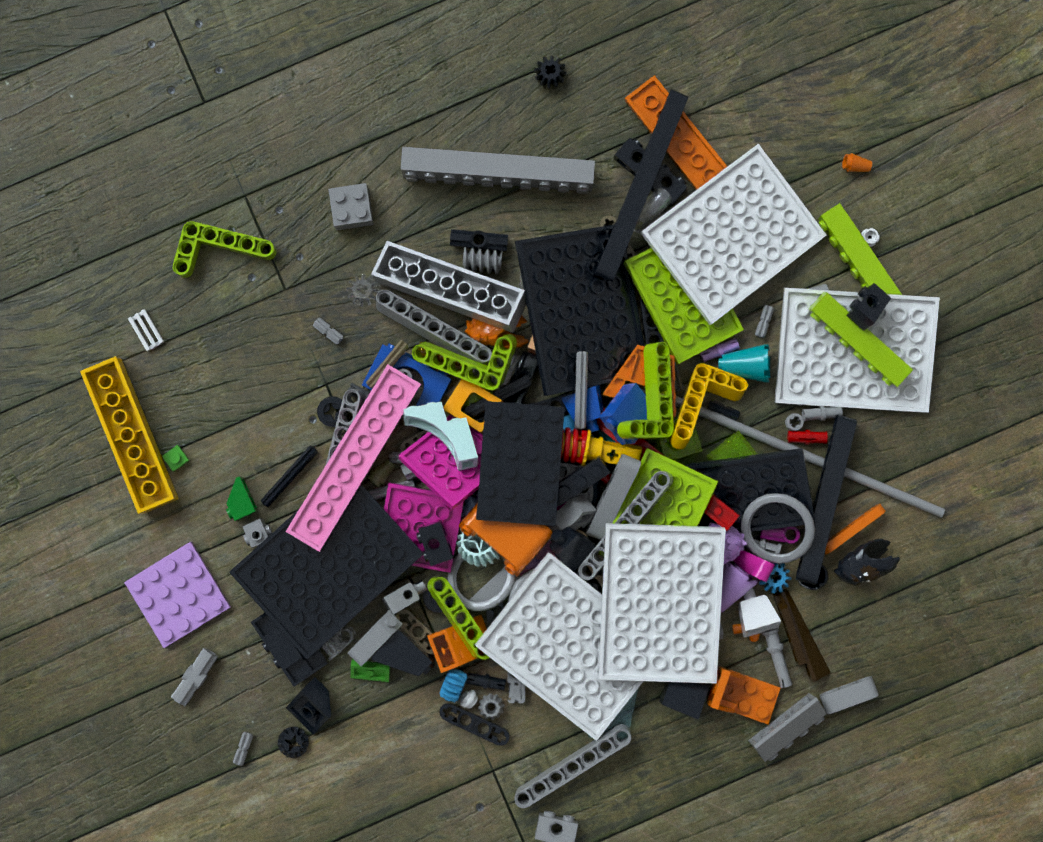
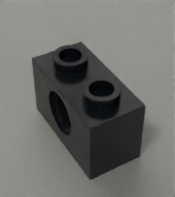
M875 283L869 287L864 286L858 292V299L856 298L849 305L851 309L846 315L863 331L877 321L891 299Z
M442 520L419 527V532L416 535L419 543L424 545L425 551H423L425 561L430 563V566L453 559L454 555ZM437 539L440 544L439 547L432 548L429 545V540Z

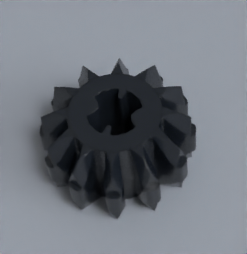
M544 56L543 62H537L539 68H535L534 73L538 74L535 76V79L541 80V86L547 83L548 89L551 88V84L557 88L558 82H564L563 77L566 76L567 72L564 71L565 64H560V58L554 61V56H550V60H547ZM551 70H554V74H553V73H550L549 75L547 74V71L550 72Z

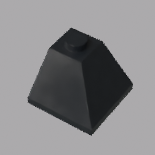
M315 677L286 707L313 735L331 717L329 690Z

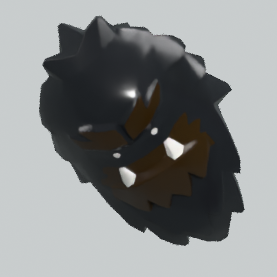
M875 539L860 545L853 552L848 553L842 560H839L838 568L834 569V572L839 577V580L858 586L865 581L872 582L892 572L897 567L900 558L888 556L881 559L880 557L888 550L887 547L891 542L884 539Z

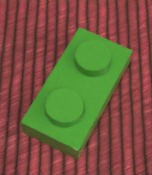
M352 660L350 678L389 682L390 666L366 661L360 666L355 660Z

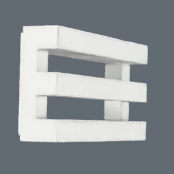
M145 309L141 310L140 313H136L135 316L128 318L147 352L164 343L163 338ZM142 316L145 317L149 326L154 332L156 338L158 339L157 342L154 341L149 330L144 324L141 318ZM135 320H138L152 345H148Z

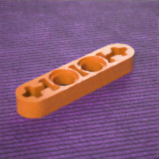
M880 503L875 505L828 539L825 555L835 550L884 514L886 511Z

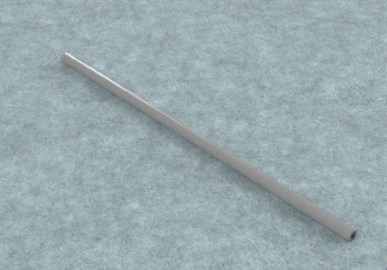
M642 386L641 390L646 393L645 387ZM676 396L675 406L681 408L683 398ZM702 406L700 408L698 416L781 451L799 449L797 446ZM803 449L805 461L823 468L825 458ZM849 468L845 469L844 477L940 518L945 512L944 508Z

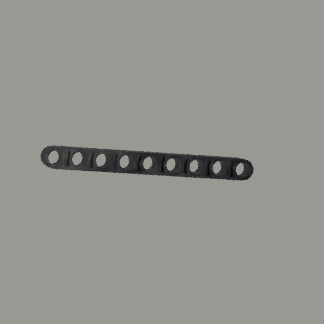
M838 414L835 418L813 504L816 521L814 524L815 536L810 549L800 557L796 572V580L813 585H816L857 425L856 419Z

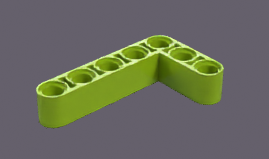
M189 221L182 229L173 262V270L180 277H190L194 272L201 244L265 260L273 259L276 256L277 250L270 241ZM196 227L197 233L190 236V229ZM211 232H215V238L213 240H208V234ZM228 237H234V242L231 245H226ZM252 241V248L245 250V243ZM192 246V251L189 254H185V247ZM265 246H271L269 254L262 253ZM182 264H187L185 272L179 271Z
M511 334L503 335L497 339L488 366L429 342H422L416 345L412 350V356L418 362L488 390H495L505 381L517 346V340ZM504 339L510 343L509 349L503 346ZM421 347L426 350V356L420 353ZM438 354L443 356L444 363L438 361ZM497 358H501L503 360V367L497 364ZM456 361L461 364V370H458L455 367ZM473 368L479 371V377L473 375ZM490 376L497 378V384L491 382Z
M665 342L647 344L644 348L647 420L620 422L617 432L622 439L670 437L674 432L670 350Z
M443 577L431 578L427 584L429 592L472 656L477 659L490 658L485 653L481 656L479 655L475 644L483 633L450 583ZM438 580L442 584L440 591H437L434 587L435 582ZM447 597H451L453 600L451 607H447L445 604ZM459 613H462L464 619L459 624L456 617ZM470 629L474 631L472 639H469L467 636V632Z

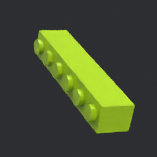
M840 203L818 218V224L830 237L829 242L834 248L837 247L841 260L849 265L852 276L855 279L858 278L862 284L861 289L864 286L869 287L875 283L886 294L902 295Z
M823 292L809 307L808 310L812 312L810 316L818 323L822 321L826 325L824 329L831 335L836 334L839 336V342L846 348L850 346L854 350L853 355L860 361L863 359L869 363L867 367L875 374L879 372L883 376L881 380L888 386L894 385L898 387L913 371L909 365L870 330L866 329L863 331L846 316L848 311L827 292Z

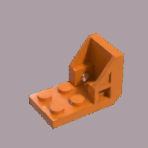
M718 666L717 683H712L706 703L712 708L737 713L769 724L781 688Z

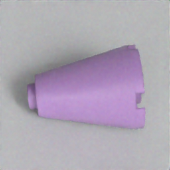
M731 561L723 565L721 612L728 609L758 583V579L753 580V576L741 569L736 563H730Z

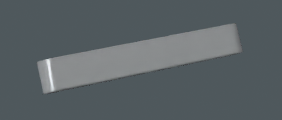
M381 290L377 293L376 308L382 314L444 349L488 366L492 351L487 346L389 290ZM381 300H388L389 302L382 303ZM403 309L405 310V312L400 313L397 310ZM418 318L422 321L415 322L413 319ZM436 328L438 331L433 332L429 329ZM452 337L454 340L448 341L446 338ZM467 346L471 350L466 351L462 349V347ZM485 356L487 360H481L479 357Z
M667 471L655 473L615 524H622L624 520H627L630 524H640L672 485V475ZM662 474L667 477V483L664 486L658 481L659 476ZM648 490H652L655 493V498L652 501L646 497ZM636 505L642 507V514L640 516L634 513ZM605 536L580 565L578 572L582 579H593L603 570L604 560H599L597 553L599 550L604 552ZM587 565L593 568V574L591 576L587 575L585 572V568Z
M624 724L617 725L601 735L597 741L593 740L520 786L515 793L516 805L520 808L531 806L628 745L631 741L630 728ZM624 731L628 735L626 738L620 739L617 737V734ZM603 742H609L611 747L603 749L600 745ZM591 752L595 756L593 759H586L584 754ZM574 762L578 765V768L571 770L568 768V764ZM559 773L562 777L559 780H555L551 775ZM542 783L545 785V788L538 790L535 788V785ZM525 793L529 798L521 800L519 795Z

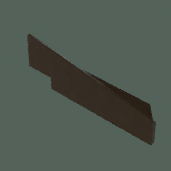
M784 589L783 592L772 593L796 664L799 666L805 665L808 677L812 682L830 674V670L789 591Z

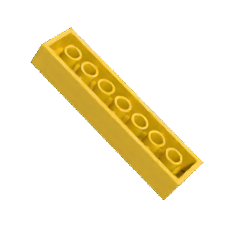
M115 356L80 371L137 513L145 514L178 500V495L122 359Z

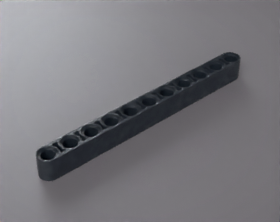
M673 89L670 90L594 275L611 282L613 281L689 96Z

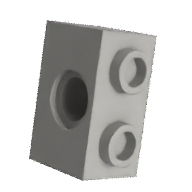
M551 811L539 813L535 839L546 842H575L578 821L574 820L575 817L570 815L559 817L555 816L556 813ZM553 824H560L562 826L561 831H552L551 827Z

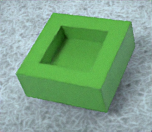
M176 445L162 456L173 472L190 461L179 445Z

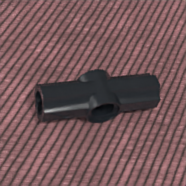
M451 229L450 246L507 252L508 235L485 233L480 230L465 231ZM478 236L484 238V242L481 245L474 243V239Z

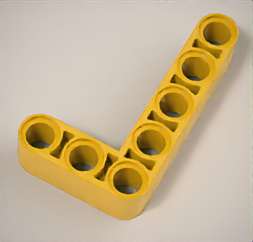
M704 363L696 365L690 377L674 426V432L670 439L671 445L676 449H684L693 434L706 391L732 401H739L748 387L747 381L740 376Z

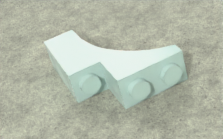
M430 402L426 405L410 406L403 409L405 426L421 428L438 437L451 451L458 471L477 467L478 455L466 417L447 421L442 402Z

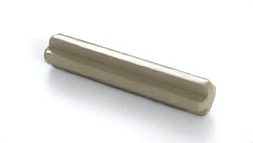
M403 340L398 342L367 380L366 384L373 389L387 364L392 367L408 349V344Z

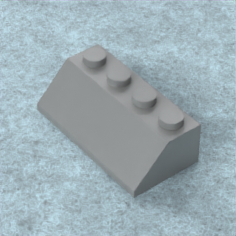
M808 693L748 741L765 762L767 760L772 761L778 756V751L782 748H789L794 743L793 740L796 737H802L809 732L808 728L813 724L818 725L824 720L823 716L827 713L818 699Z

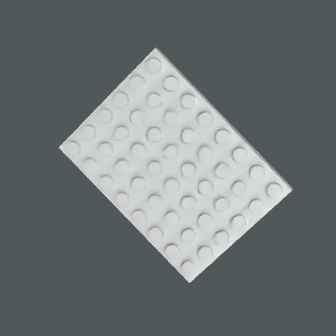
M759 144L640 232L709 325L717 321L826 236L820 225Z
M784 288L775 403L929 413L939 297L887 294L891 297L890 301L877 321L867 328L913 369L904 381L896 387L894 385L888 386L881 380L883 376L879 372L876 374L867 367L869 364L864 359L860 361L853 355L854 350L850 346L846 348L839 342V336L836 334L831 335L824 329L826 325L822 321L818 323L810 316L812 312L808 310L809 307L823 292L831 295L848 312L851 309L849 305L856 298L858 299V292Z
M605 524L599 680L717 683L725 527Z
M548 552L476 642L475 646L597 741L643 681L598 679L602 594Z

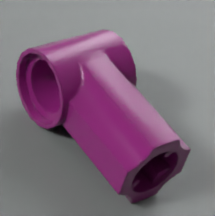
M794 526L761 530L760 538L792 544L799 540L800 532ZM789 529L795 533V538L791 541L785 536L786 531Z

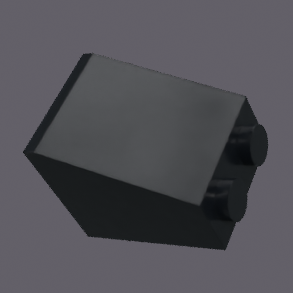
M399 628L371 657L376 662L416 676H420L422 673L426 675L434 666L432 664L434 658L420 647L402 628Z
M666 682L658 701L666 707L699 720L711 683Z

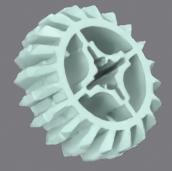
M463 532L457 535L460 540L456 542L459 547L458 552L470 565L474 564L479 567L482 564L486 567L488 562L490 564L494 563L493 559L500 560L499 554L478 535L466 536ZM470 548L478 549L479 553L471 552Z

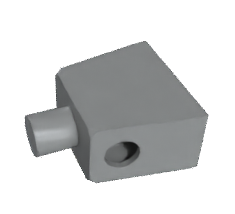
M422 580L414 585L409 582L382 598V601L387 610L394 615L419 600L420 597L418 595L425 592L427 588ZM409 592L410 598L405 599L403 593Z

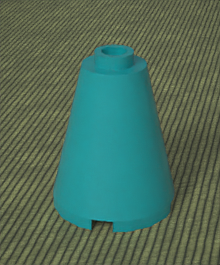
M769 344L723 354L722 358L718 360V368L742 378L764 383L770 382Z

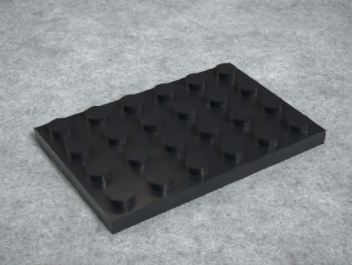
M486 401L476 520L556 526L565 407Z
M803 448L686 464L687 467L719 481L713 494L740 515L733 524V527L739 533H742L741 519L745 509L755 499L766 494L778 493L796 498L809 510L814 524L816 522ZM769 503L755 512L751 520L750 529L753 532L804 525V521L801 515L791 506L783 503ZM704 513L699 526L709 527V522L718 523Z

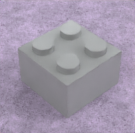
M366 183L328 189L333 224L336 230L374 225L369 189Z

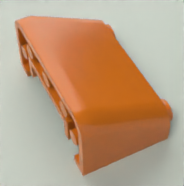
M477 504L459 524L461 531L466 536L478 535L505 559L506 571L517 577L542 550L552 535V531L547 525L476 520Z

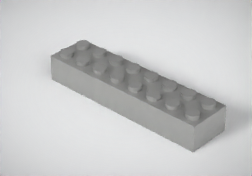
M389 241L386 242L371 273L372 277L379 284L512 333L526 306L525 290Z

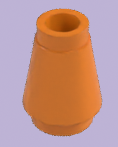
M850 153L844 156L842 168L846 169L847 172H870L872 161Z

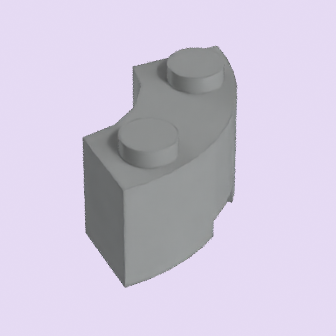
M585 496L573 497L557 510L556 526H547L551 529L552 533L555 530L562 532L568 526L574 530L580 527L585 528L597 510Z

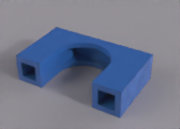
M388 344V346L382 345L362 383L363 387L372 391V388L366 384L367 380L395 346ZM407 352L393 366L397 370L402 368L413 369L422 376L424 389L416 406L426 405L430 402H441L452 382L449 378L450 374L441 370L437 372L431 366L415 361L413 356Z

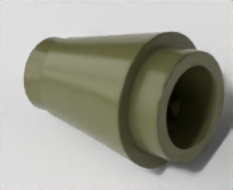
M386 460L370 471L367 479L377 488L380 485L383 486L395 466L389 460Z

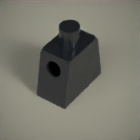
M569 526L562 532L555 530L551 535L554 541L550 544V549L558 560L573 572L596 547L587 536Z

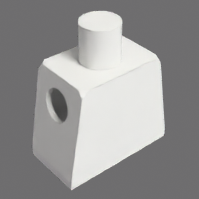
M753 588L743 595L745 600L739 603L738 611L744 638L779 628L781 620L766 595L756 597Z

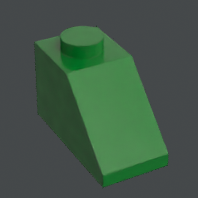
M241 476L237 477L226 503L228 506L226 512L229 518L234 519V521H239L259 512L244 478Z

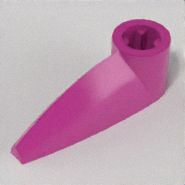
M744 550L734 559V562L741 569L766 583L775 566Z

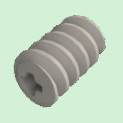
M464 247V269L469 270L471 267L472 271L476 272L479 267L480 273H483L486 268L488 274L494 269L495 274L498 275L501 270L503 251H501L499 256L496 250L490 255L489 249L486 250L485 254H482L481 249L475 254L474 248H471L470 252L467 253L466 247Z

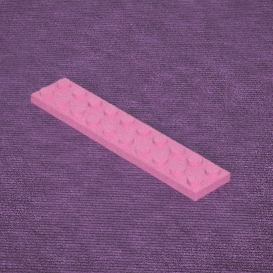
M387 364L287 528V533L315 550L321 551L403 416V409L408 408L420 388V383Z

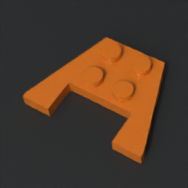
M637 345L603 392V396L614 398L625 384V381L637 383V385L645 387L644 346ZM670 355L673 417H676L675 358L673 355Z

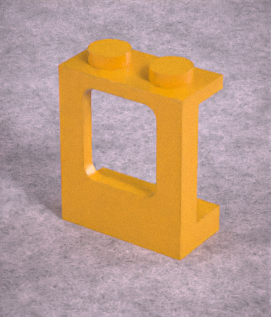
M461 379L444 405V411L455 418L466 417L468 425L483 435L484 422L479 423L461 411L463 405L472 393H476L487 401H503L480 386Z

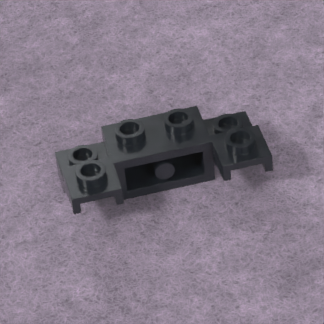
M266 613L251 621V624L263 640V648L267 653L271 652L274 657L272 659L278 669L281 668L294 687L328 664L320 650H317L309 659H306Z

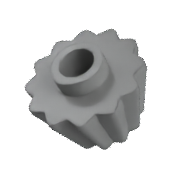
M489 693L488 696L484 695L483 699L479 701L480 706L478 709L481 711L480 715H483L485 719L490 718L491 720L499 718L500 714L504 712L503 708L505 705L502 703L503 699L499 698L497 694L492 695ZM493 703L495 709L489 710L488 704Z

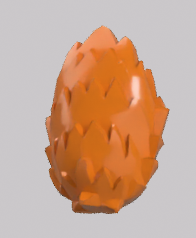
M522 315L516 327H520L521 324L527 322ZM477 319L466 320L467 329L465 333L485 346L494 348L497 339L506 334H511L516 338V348L529 342L528 339H524V336L515 335ZM505 339L503 340V346L509 349L510 343Z

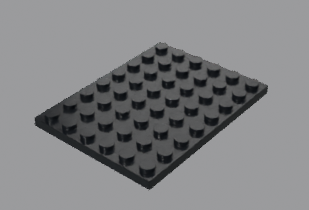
M615 224L515 241L544 396L576 390L577 352H588L587 387L610 383L637 345L644 346L632 278L623 263L628 260L627 249L612 282L594 275Z
M362 484L320 552L286 532L297 514V510L229 572L306 659H309L424 554Z

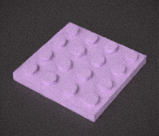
M192 542L187 543L124 582L163 648L168 647L231 608V605Z

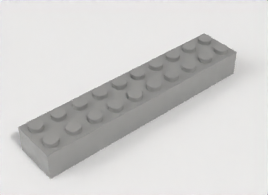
M402 147L401 172L403 178L412 182L424 179L428 183H436L438 180L444 181L445 184L463 182V185L473 186L474 183H480L484 187H493L494 184L501 185L502 188L520 186V189L530 190L531 187L539 188L540 191L558 189V192L566 193L569 190H577L579 194H587L588 191L592 192L595 161Z

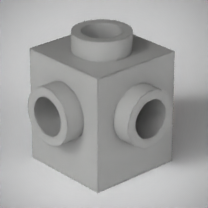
M258 519L242 526L245 535H243L244 540L251 548L259 546L273 533L269 524H265L264 519Z

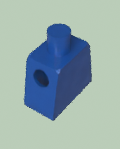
M599 385L587 389L586 427L592 433L600 430L596 419L600 418L604 412ZM574 393L561 399L575 423Z

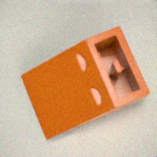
M482 615L473 617L484 634L487 628ZM453 626L427 635L441 673L477 659L472 656ZM470 629L467 632V636L469 639H472L474 637V631L472 629ZM478 648L479 655H483L484 652Z

